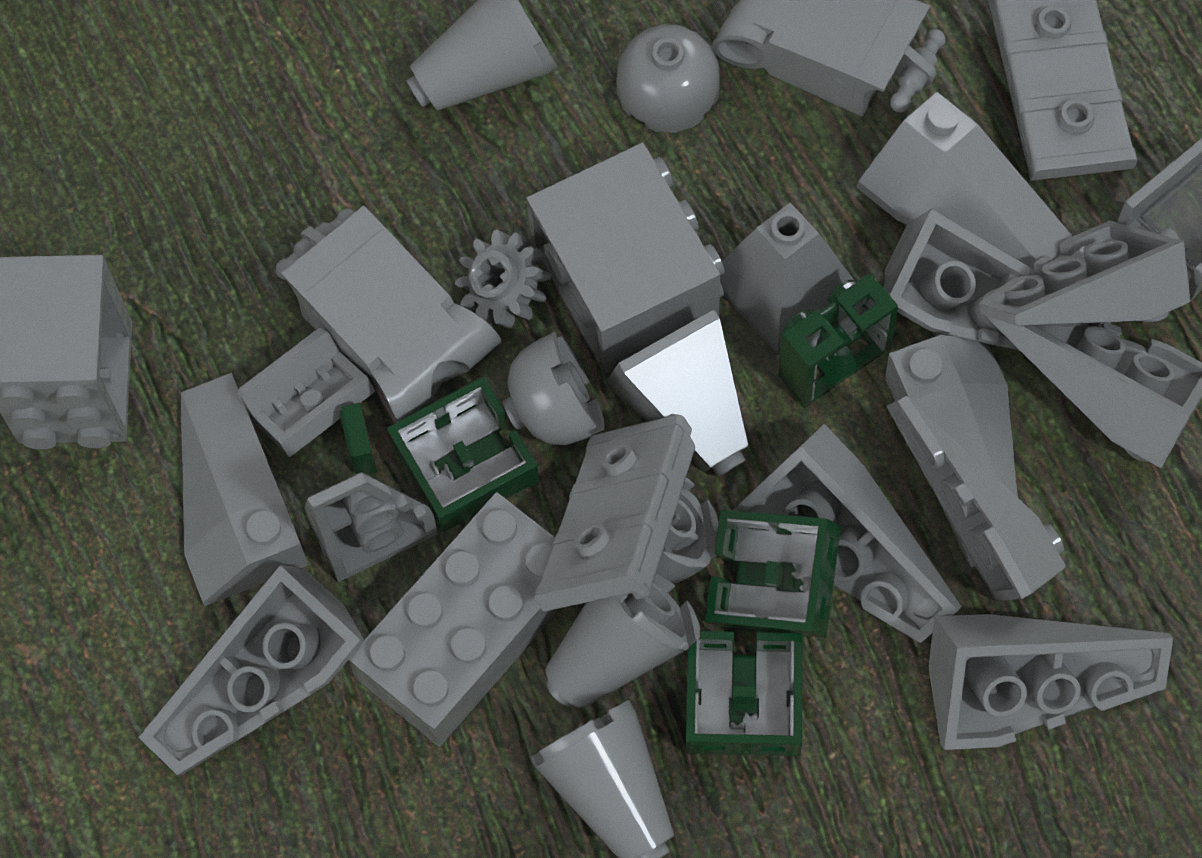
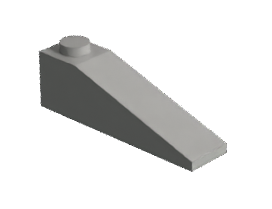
M930 209L906 225L885 268L884 289L897 303L898 313L929 331L1019 350L986 315L980 314L979 302L1011 279L1021 276H1032L1035 274V271L935 210ZM1103 322L1081 324L1087 325L1089 327H1101Z
M1110 220L1068 238L1060 244L1061 255L1054 260L1051 257H1042L1034 263V275L1011 279L979 302L980 314L1016 326L1159 321L1168 317L1169 311L1191 302L1184 241Z
M987 316L1112 442L1123 447L1130 456L1139 461L1150 462L1159 468L1163 466L1202 399V362L1166 343L1152 338L1147 347L1120 338L1121 327L1107 322H1103L1101 327H1089L1081 323L1016 326Z
M939 335L889 353L885 380L894 401L908 396L1018 498L1008 385L989 344L957 336ZM944 511L969 570L977 569Z
M232 373L181 392L184 555L204 606L267 582L280 565L297 568L308 566L302 546L246 407L237 394L238 387Z
M905 396L886 406L995 601L1023 599L1066 568L1060 554L1064 553V546L1054 528L1048 523L1043 525L1033 511L914 401Z
M825 424L733 510L826 518L841 526L834 586L860 600L862 608L920 643L933 633L935 616H953L961 608L956 597L865 466Z
M359 473L307 498L304 506L310 527L338 582L438 535L434 516L428 506L363 473Z
M991 614L935 616L928 668L940 745L944 750L1000 747L1015 742V734L1044 724L1048 730L1066 724L1065 717L1089 708L1097 707L1103 711L1164 690L1166 688L1173 637L1169 633Z

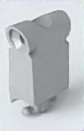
M740 0L730 11L711 47L720 59L731 65L750 69L765 68L769 75L863 117L877 90L884 92L893 75L899 77L898 83L900 88L891 97L890 105L896 112L902 113L907 111L911 105L912 96L921 93L924 86H929L933 82L937 74L934 68L938 62L936 53L945 44L946 39L941 30L932 29L925 35V42L922 47L914 50L909 46L930 9L929 5L918 0Z
M362 206L356 212L351 209H343L332 222H322L315 229L308 226L300 234L302 239L294 245L293 254L286 259L280 260L276 265L275 271L277 276L286 280L293 289L298 299L302 316L315 330L323 327L328 331L339 351L368 377L393 424L425 408L432 402L435 393L443 382L468 372L501 343L500 336L485 320L465 307L454 304L450 295L365 206Z

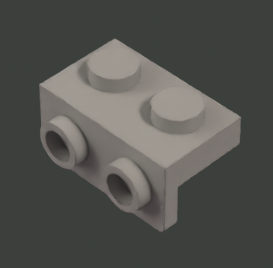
M320 327L241 386L237 394L256 426L288 457H291L341 418L339 412L342 411L341 407L361 403L373 394L375 390L368 377L339 351L330 333L323 327Z

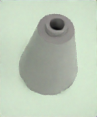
M477 0L410 65L414 76L406 81L422 107L432 103L438 111L547 75L557 69L558 66L518 0Z
M657 573L655 574L650 593L645 598L636 599L632 593L586 602L546 666L548 690L561 704L584 708L689 649L700 637V624L693 608L688 601L679 607L669 594L675 585Z
M630 700L612 708L603 717L589 721L530 757L533 765L618 858H661L670 852L665 841L673 837L674 832L638 716Z

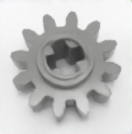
M494 230L491 237V245L476 238L474 240V249L478 255L474 259L470 257L460 258V263L469 269L468 276L458 278L455 281V285L469 290V294L465 295L462 299L461 306L474 311L476 315L485 320L490 326L495 322L503 327L512 328L515 321L514 314L528 320L532 319V310L528 306L531 300L537 302L546 301V295L542 291L537 290L539 282L549 280L551 273L536 267L543 261L546 254L544 251L530 246L531 239L516 232L510 236L499 230Z

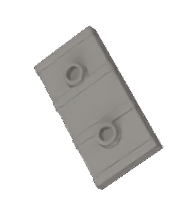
M988 0L1030 181L1134 169L1137 157L1132 146L1122 106L1123 100L1120 89L1117 86L1108 50V40L1103 29L1097 1Z
M677 414L593 435L589 438L586 447L587 451L576 483L572 487L569 495L570 500L558 534L555 535L552 551L542 580L534 595L535 602L543 612L632 593L636 599L645 598L649 595L695 450V443L690 437L692 428L683 415Z

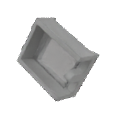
M1202 138L1127 199L1117 221L1121 224L1184 241L1190 301L1202 290Z

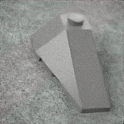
M938 92L901 123L859 179L856 186L872 201L902 223L908 224L925 212L933 209L1033 270L1034 263L1042 257H1051L1053 260L1061 255L1060 244L1072 237L1070 232L983 129Z
M280 565L138 738L176 775H183L329 684L363 643L364 639L345 606L306 569Z

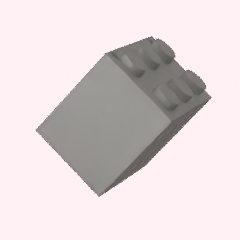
M643 142L526 197L531 244L533 247L545 252L546 255L542 264L546 271L551 273V280L604 374L614 370L618 363L713 309L719 317L720 297L724 296L720 275L724 274L725 271L717 251L711 244L703 246L695 232L699 229L692 208L686 200L678 203L670 189L673 186V180L668 167L661 157L653 159Z
M104 256L0 257V413L18 444H23L32 449H50L55 447L56 443L77 442L79 445L88 448H104L109 446L111 442L127 441L132 320Z

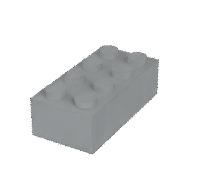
M496 492L349 658L348 661L355 679L440 747L561 609L543 612L534 600V595L542 580L555 537Z

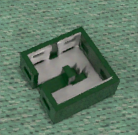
M869 273L856 283L852 279L845 281L829 295L827 301L830 304L820 311L817 309L812 313L809 310L801 311L784 326V332L781 336L778 376L804 408L891 349L898 305L872 273ZM863 337L869 345L853 355L848 346ZM818 368L824 376L814 383Z
M484 376L387 428L393 449L424 502L430 508L435 521L443 533L476 516L496 492L507 499L539 481L538 466L518 432L514 430L508 433L510 440L509 448L499 433L507 428L505 411Z
M720 510L714 554L729 562H738L735 584L720 577L711 576L705 621L720 628L770 633H803V636L827 638L841 526L826 518Z
M700 631V637L688 649L686 754L800 756L802 748L803 633L757 632L756 655L733 654L734 632Z

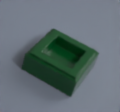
M360 403L341 407L342 411H339L355 474L363 473L366 475L377 472Z

